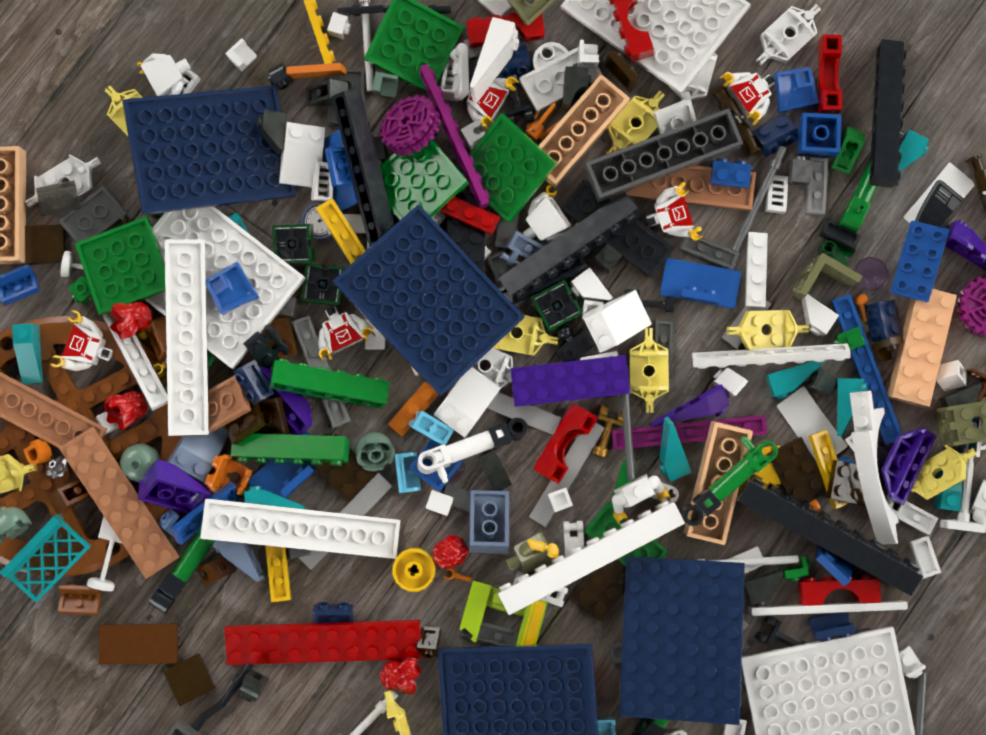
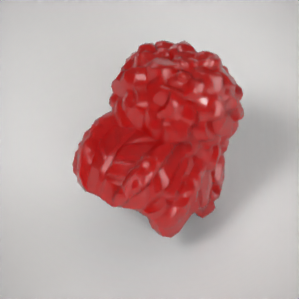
M141 301L134 302L133 304L121 302L113 304L111 307V315L115 318V323L110 326V329L116 332L121 339L132 337L138 330L141 331L149 327L151 323L152 310Z
M136 391L127 392L123 395H111L104 403V408L107 412V422L110 424L118 423V428L121 430H125L134 421L142 418L149 408L145 396Z
M448 535L439 543H436L433 547V562L444 570L463 564L469 553V548L465 544L464 538Z
M408 657L402 662H386L379 674L381 684L385 689L400 690L403 694L414 695L416 690L415 678L419 677V673H421V668L417 664L418 660Z

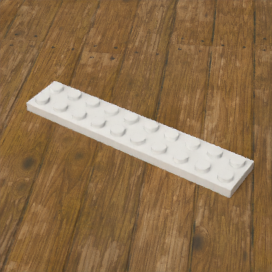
M205 239L165 240L168 436L209 435Z
M205 499L200 539L396 559L400 520Z

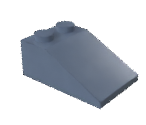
M221 427L207 436L183 435L167 463L176 465L193 479L204 482L212 468L215 456L219 455L229 435L228 431Z
M471 490L469 553L508 554L509 491Z
M219 540L213 542L217 553H221L223 557L256 582L266 578L250 544Z

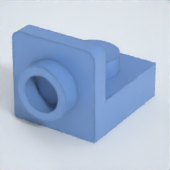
M169 509L161 516L158 524L166 532L174 536L171 527L177 523L176 520L179 518V515L173 509Z

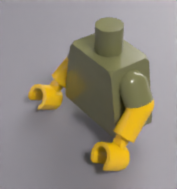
M542 532L514 546L515 556L505 560L509 571L520 567L522 573L526 574L533 572L535 568L543 564L546 567L551 565V558H558L559 549L556 544H548Z

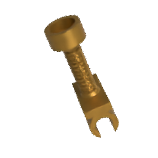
M604 404L600 408L598 420L606 422L600 444L594 447L592 454L607 458L609 450H607L606 446L613 425L623 427V414L621 410L617 420L606 417L609 406Z

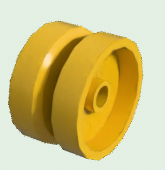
M421 548L404 550L396 557L393 564L395 582L402 589L410 592H418L425 589L432 583L436 574V564L433 562V557L428 551ZM414 565H416L418 569V572L413 573L411 571V567H413Z

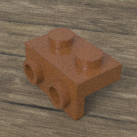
M73 583L59 585V591L61 592L57 610L59 614L98 616L102 596L100 590L88 587L87 584L85 586H77Z

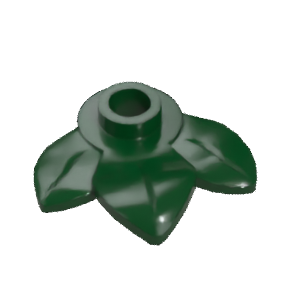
M827 240L819 245L818 252L820 255L824 253L848 267L847 259L856 252V249L852 253L836 245L833 241Z

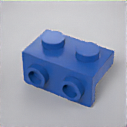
M716 159L711 164L710 184L748 189L751 165L746 164L747 162L745 161L731 163L727 159Z
M28 264L0 275V298L4 306L40 292L36 273Z

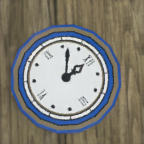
M322 202L307 206L302 212L300 219L301 224H313L314 240L318 241L332 237V234H328L327 226L315 209L323 204Z

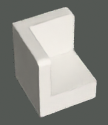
M242 38L225 53L228 59L241 72L257 58V55L247 46Z
M580 40L578 67L597 68L599 63L597 45L584 44V40Z
M959 360L944 363L939 367L936 381L944 391L966 386L967 371Z
M432 490L426 509L448 516L453 497Z

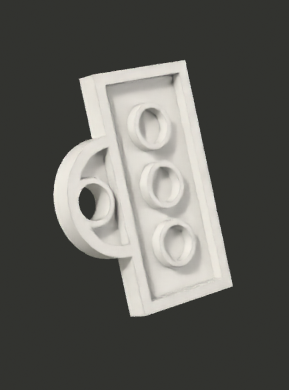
M548 42L536 50L533 57L534 70L519 78V82L536 112L563 99L565 67H578L579 47L568 52L563 45ZM549 49L553 55L550 58H545L542 55V51ZM598 66L597 68H588V74L592 75L591 84L602 74Z

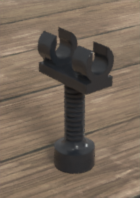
M510 75L505 77V79H507L508 77H514L519 82L518 75ZM520 82L512 84L516 88L515 91L510 90L515 109L505 112L506 117L516 126L515 116L524 113L528 123L535 121L532 107L530 105L521 106L517 85Z
M625 289L624 295L633 291V289ZM636 290L640 298V290ZM666 297L663 302L656 300L641 301L644 308L659 307L665 309V312H674V297Z
M766 615L764 621L773 625L769 636L759 631L755 638L769 646L774 638L783 641V643L791 647L807 644L804 640L798 642L780 633L778 629L782 622L770 615Z

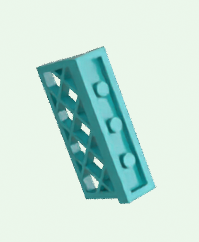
M56 514L0 571L4 578L8 577L35 603L91 547L83 537L63 520L64 517L60 514ZM61 526L68 531V539H57V530ZM46 542H54V553H44V544ZM58 542H68V552L58 553ZM72 542H80L85 548L81 552H72ZM32 556H40L41 567H30V558ZM44 556H55V566L44 567ZM58 556H69V564L67 566H58ZM19 570H27V581H20L15 574ZM30 570H41V580H31ZM45 570H55V579L45 580ZM31 584L42 585V592L38 596L31 591Z

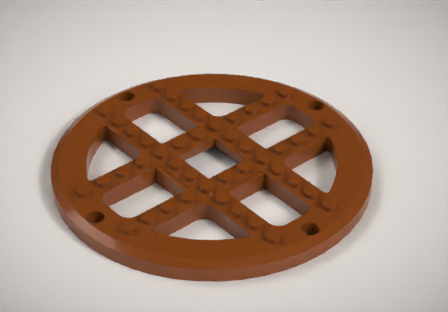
M54 316L21 323L39 325L42 369L58 398L55 401L97 422L94 408L105 403V400L111 395H120L138 386L106 323L89 319L95 322L102 331V338L106 340L104 347L113 351L112 358L124 364L125 367L85 389L78 388L68 369H64L62 366H50V364H58V359L52 358V356L58 355L61 357L57 347L59 345L66 346L74 323L78 324V322L69 321L67 317L71 319L76 317ZM12 327L0 332V372L6 374L7 366L17 360L14 347L11 350L7 348L8 341L13 339ZM139 340L152 367L155 364H162L163 362H159L156 353ZM167 368L165 369V375L159 378L163 387L167 386ZM168 404L155 409V414L151 419L112 440H109L108 436L105 435L103 441L120 465L121 456L128 447L138 443L149 444L162 437L160 460L167 462L183 435L168 436ZM3 419L4 429L0 433V455H7L15 451L21 464L24 466L29 465L30 463L23 450L30 446V442L37 440V436ZM49 461L36 464L37 471L26 473L31 483L22 487V491L18 489L1 498L0 508L4 506L7 508L17 507L24 511L39 502H43L54 517L57 513L49 502L48 497L58 488L79 478L69 463H67L68 471L65 472L64 477H57L56 479H52L51 476L47 475L46 465ZM144 501L159 523L161 516L169 508ZM74 507L60 513L64 517L63 520L91 545L63 576L81 575L103 569L110 540L91 538ZM61 526L59 530L63 538L68 539V531ZM18 536L12 540L9 537L4 538L5 542L0 543V563L6 566L29 541ZM66 542L67 547H58V553L68 552V542ZM72 542V552H81L85 548L80 542ZM119 543L120 551L118 553L112 551L108 567L130 557L122 543ZM44 545V553H54V546ZM32 556L30 558V567H41L40 556ZM44 556V567L55 566V556ZM58 556V566H67L69 564V556ZM30 570L31 574L41 575V570ZM45 570V576L55 577V570Z

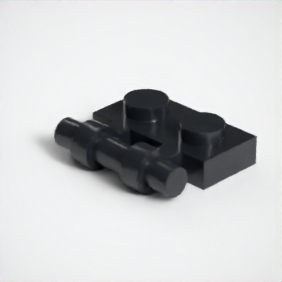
M267 324L264 327L265 334L261 335L257 331L243 345L261 367L270 369L274 361L280 359L277 354L282 352L284 355H288L290 349L288 348V343L279 336L278 330L273 328L271 324ZM271 340L275 342L272 347L268 344Z

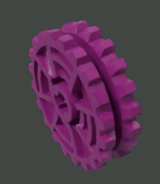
M415 95L414 98L408 96L406 100H400L398 105L394 104L391 111H387V117L381 121L383 125L379 128L381 131L379 135L382 138V142L394 154L405 156L407 153L410 156L413 155L414 151H421L423 146L427 147L429 145L428 142L435 138L433 135L439 131L438 126L441 124L439 119L441 115L425 96Z
M986 275L967 283L964 286L965 289L959 292L961 297L956 299V303L959 304L956 312L960 313L958 320L964 322V329L969 328L972 335L978 333L980 338L986 336Z

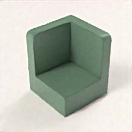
M376 72L372 88L373 94L395 99L399 77L397 75Z

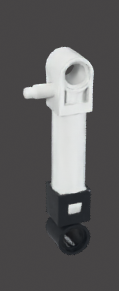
M514 418L510 421L508 427L506 422L487 428L485 432L445 446L444 444L424 451L419 456L417 467L423 474H431L437 471L442 482L447 483L448 478L444 468L449 467L451 463L491 448L495 450L508 445L512 440H521L527 432V423L522 418ZM519 426L522 432L516 433L512 427ZM424 459H430L433 464L431 466H425L422 463V461Z

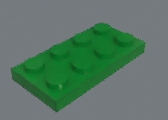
M609 501L584 530L592 539L595 537L603 538V533L612 528H616V530L622 528L613 517L614 509ZM652 540L623 555L618 560L626 566V557L663 558L668 550L656 540Z

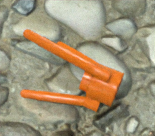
M555 103L548 108L539 121H536L541 111L535 112V121L528 123L525 132L535 141L538 138L542 140L560 122L558 121L543 132L545 127L542 123L556 106Z

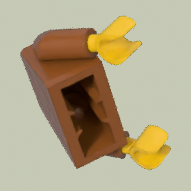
M159 317L151 321L149 327L137 332L139 333L138 337L142 340L149 337L159 362H163L153 366L155 372L161 369L157 373L158 378H161L165 375V369L167 368L166 318Z

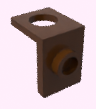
M974 368L966 369L968 374L981 381L982 388L976 402H980L982 397H986V375Z
M220 557L197 569L204 586L236 572L233 563L225 557ZM204 570L208 574V579L204 575Z

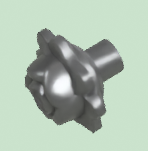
M61 456L51 458L50 462L46 465L47 475L51 476L52 479L64 477L65 472L68 471V461Z

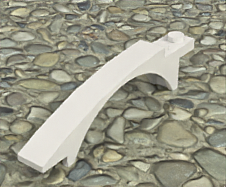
M871 391L850 393L855 432L851 434L866 508L877 541L881 544H897L896 524L899 523V520L885 499L877 466V438L880 423L885 414L884 408L873 409Z

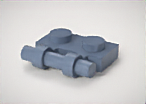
M515 231L506 246L512 250V253L508 255L503 252L500 259L505 261V264L509 267H515L521 263L516 260L518 255L527 259L544 246L519 231Z

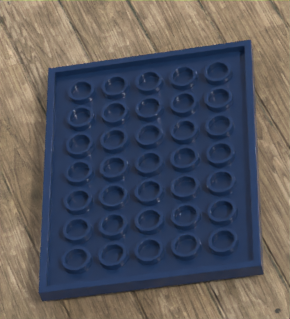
M276 85L122 100L142 215L296 196L294 185L279 184L281 155H277L260 135V127H257L258 115H261L264 109L281 112Z
M419 204L332 282L440 397L525 318Z
M626 557L619 716L740 725L745 563Z
M592 643L438 649L443 735H599Z

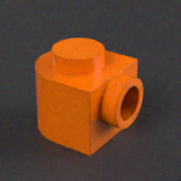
M41 439L30 442V446L23 450L28 462L32 465L46 463L50 461L52 456L49 443Z

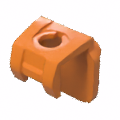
M228 454L223 456L216 455L212 463V467H215L216 472L212 475L208 474L204 485H207L209 491L216 493L228 482H231L230 478L227 477L228 473L237 472L240 474L241 479L238 483L233 484H235L237 490L236 494L243 495L253 471L232 460V456Z

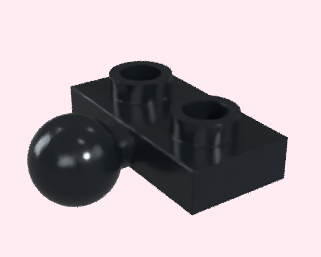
M562 325L557 330L558 337L567 342L555 351L562 362L575 361L596 346L594 339L587 329H584L575 337H572V329L568 325Z

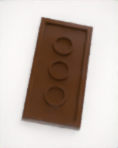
M178 623L99 625V664L178 663Z

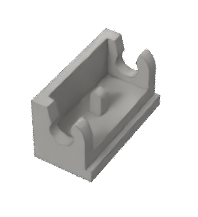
M479 119L461 129V138H464L469 152L477 145L476 141L485 134V132L481 131L482 123Z

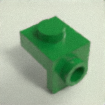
M84 276L68 287L72 292V298L78 304L81 302L87 305L92 301L89 297L92 293Z
M859 327L835 335L836 340H833L834 344H848L850 350L865 345Z
M798 555L800 567L781 570L783 573L782 578L788 579L791 582L800 580L801 576L809 575L808 570H811L809 559H806L805 555Z

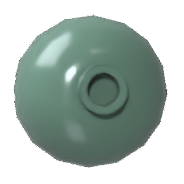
M371 432L363 435L355 447L357 462L367 471L382 470L385 465L391 464L395 457L393 444L382 433Z
M145 443L134 444L128 447L122 454L120 467L129 480L139 482L157 459L160 460V456L155 448Z
M6 506L0 508V543H4L3 539L7 537L10 540L16 538L29 529L28 524L32 525L27 514L20 508H7Z

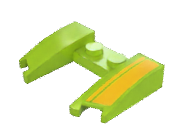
M477 581L472 582L459 628L460 631L465 628L471 633L473 637L470 640L476 643L486 607L506 612L497 594L500 589ZM539 599L512 613L513 615L523 617L515 646L537 644L548 604L547 601Z

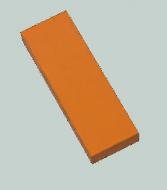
M341 63L286 67V74L292 79L347 75V69Z

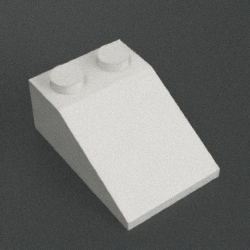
M291 122L286 123L279 184L312 188L315 162H321L325 127Z
M636 290L583 314L584 321L600 353L619 345L652 324Z
M472 367L459 379L434 415L463 437H466L501 387Z

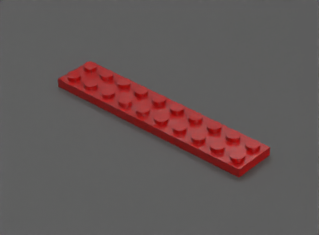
M420 619L225 626L224 628L227 665L403 660L408 657L422 659L421 652L417 649L418 640L421 639Z

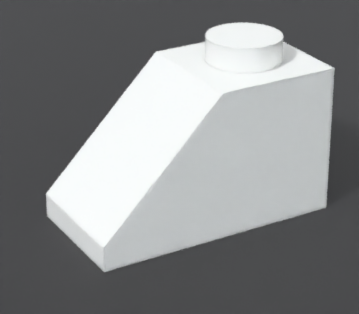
M590 267L570 283L572 286L570 289L576 297L580 296L581 299L610 302L613 298Z
M807 294L806 297L801 299L806 325H809V331L814 335L824 336L828 333L839 315Z
M727 367L724 370L720 368L713 376L715 380L712 384L715 386L722 384L727 397L731 398L736 396L748 381Z

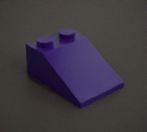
M157 459L139 481L138 500L189 514L210 496L211 492L176 465Z

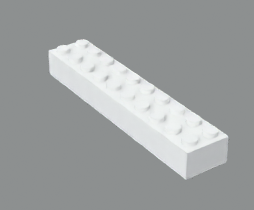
M664 501L654 506L655 511L647 510L637 515L639 519L635 521L629 519L620 524L622 528L618 530L612 528L604 532L603 538L595 537L587 541L586 547H575L568 551L570 555L566 557L560 555L558 558L552 559L553 564L547 567L543 564L535 568L534 574L529 576L526 573L516 578L518 582L513 585L510 582L499 587L500 591L497 594L507 614L511 615L685 524L675 503Z

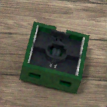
M313 224L272 225L274 254L286 263L315 262V247L311 246V240H314Z
M306 263L304 275L306 279L303 283L301 301L303 303L341 307L343 293L332 282L345 268L329 265L328 268H323L321 264Z
M565 280L530 299L548 333L583 314L576 299L572 300V292Z

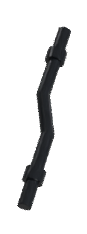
M352 5V7L337 8V13L353 15V17L361 16V14L386 13L389 6ZM428 5V8L440 14L451 13V5Z
M245 664L240 673L236 674L232 679L233 683L221 700L200 714L192 728L198 731L205 720L227 705L236 690L241 687L245 675L253 668L252 664Z

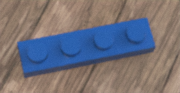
M228 482L208 499L236 502L239 496L236 494L235 484ZM205 501L171 527L175 541L178 544L182 545L201 530Z

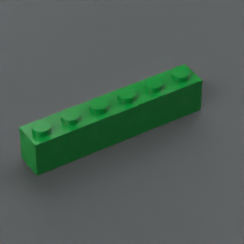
M279 359L273 363L269 388L383 409L387 404L390 382L384 381L383 378L375 377L371 379L366 378L363 374L351 375L342 370L330 371L325 367L314 368L309 367L305 363L293 364L288 360Z
M252 434L239 444H232L231 456L241 463L255 460L256 463L263 464L267 463V461H274L276 464H285L286 461H292L293 464L304 465V462H311L312 465H323V462H327L333 466H342V463H348L350 440L345 436Z

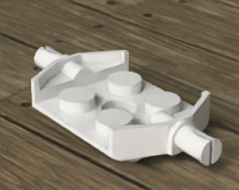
M815 4L809 11H804L791 6L760 35L764 53L756 59V62L762 65L767 59L771 58L787 63L808 41L816 36L817 29L813 18L821 11V8ZM792 29L795 35L788 37L785 34V30Z
M714 53L682 94H679L669 86L681 98V101L688 98L696 100L706 97L717 54Z
M69 155L70 158L39 177L34 176L36 194L25 200V203L30 208L38 202H43L57 210L92 188V169L101 164L98 157L88 163H84L76 157ZM64 179H69L70 181L67 188L61 187V182Z
M492 348L473 366V368L501 388L512 382L510 368H513L512 356ZM483 360H488L491 364L490 369L487 371L480 368V362Z

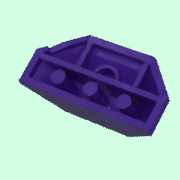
M263 366L260 367L267 382L270 383L272 370ZM272 389L274 394L269 397L281 396L289 434L303 435L312 426L309 402L302 394Z
M926 428L898 435L881 469L889 497L901 505L905 504L937 437Z

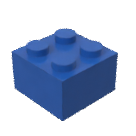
M803 113L798 118V156L836 157L840 153L841 115Z

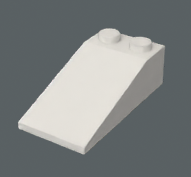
M492 18L470 84L474 103L480 100L510 60L513 51L518 49V31L514 22Z

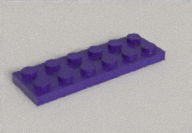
M626 355L510 368L515 407L630 394Z

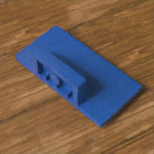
M339 129L324 138L323 157L324 161L328 163L329 169H326V171L330 173L333 200L342 212L358 204Z
M913 220L910 222L890 290L891 294L926 303L929 302L949 229Z
M667 258L660 295L734 309L741 272Z
M269 461L248 482L252 487L261 486V490H268L287 498L313 475L317 469L310 462H304V465L293 464L292 461H286L285 464H276L274 461Z

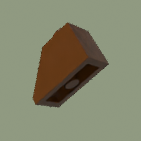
M80 479L58 488L48 497V500L58 515L90 497V494Z

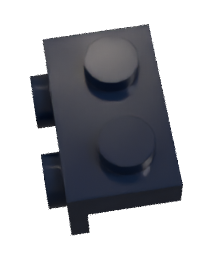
M526 44L519 45L517 51H513L512 57L496 78H505L510 75L521 76L531 72V62Z
M786 114L753 130L754 138L762 147L765 157L776 153L780 146L786 147L798 140L797 127Z
M895 300L881 301L865 306L873 343L889 337L902 336Z
M255 360L233 371L237 382L241 384L246 398L252 405L274 394Z
M320 602L314 604V623L354 622L353 604H348L347 602H339L337 604Z
M838 612L809 618L812 636L820 640V642L831 641V637L839 636V638L850 637L851 633L856 632L855 624L849 621L848 612Z

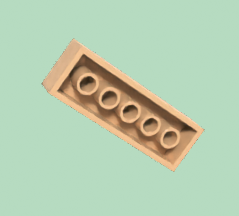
M602 74L539 145L541 149L558 163L545 179L554 188L560 184L629 103L630 98Z
M19 146L0 147V264H26V151Z
M932 289L928 303L910 298L902 331L904 343L898 347L887 392L889 399L922 408L930 407L957 295Z
M711 421L692 499L706 487L709 488L743 458L742 456L748 450L740 438L746 436L751 441L753 431ZM739 487L721 502L722 505L708 517L703 514V520L700 524L690 526L686 523L684 534L688 537L725 545ZM691 510L687 518L690 520L694 519L696 511Z

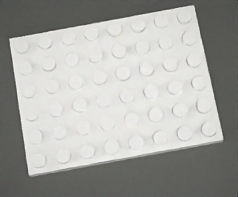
M565 0L561 5L563 11L625 54L624 46L626 43L619 36L618 28H620V24L614 20V5H610L608 0ZM637 0V5L628 14V20L636 29L649 32L654 48V56L635 62L679 94H682L748 11L751 4L746 0Z
M215 207L165 212L153 227L164 263L165 240L205 239V280L238 261L260 297L222 315L205 284L207 349L230 368L235 369L248 352L243 343L257 331L260 334L265 331L264 327L273 321L306 278ZM166 291L145 299L166 316Z
M892 626L851 634L850 637L846 638L836 637L827 642L816 641L742 656V672L755 735H915L895 631Z

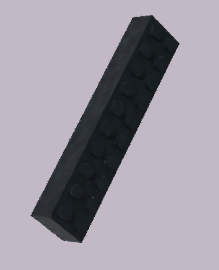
M754 473L739 486L737 500L742 504L906 594L912 596L923 578L922 573L919 571L920 568L915 565L916 562L908 557H905V559L901 558L897 551L892 548L885 549L879 541L873 538L868 540L861 531L854 529V531L847 528L848 525L841 520H832L831 516L822 510L817 512L810 503L803 501V503L796 500L797 497L790 492H781L780 488L771 482L766 484L759 475Z

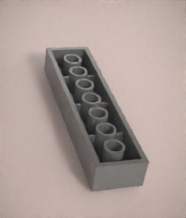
M728 108L585 163L584 169L597 202H601L738 150L743 145V141Z

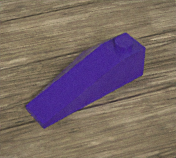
M960 220L950 223L947 228L949 233L945 247L986 271V245L972 229L968 228L967 223Z
M720 384L649 424L651 426L664 424L665 417H669L672 422L714 414L718 417L727 412L726 408L730 406L725 389Z

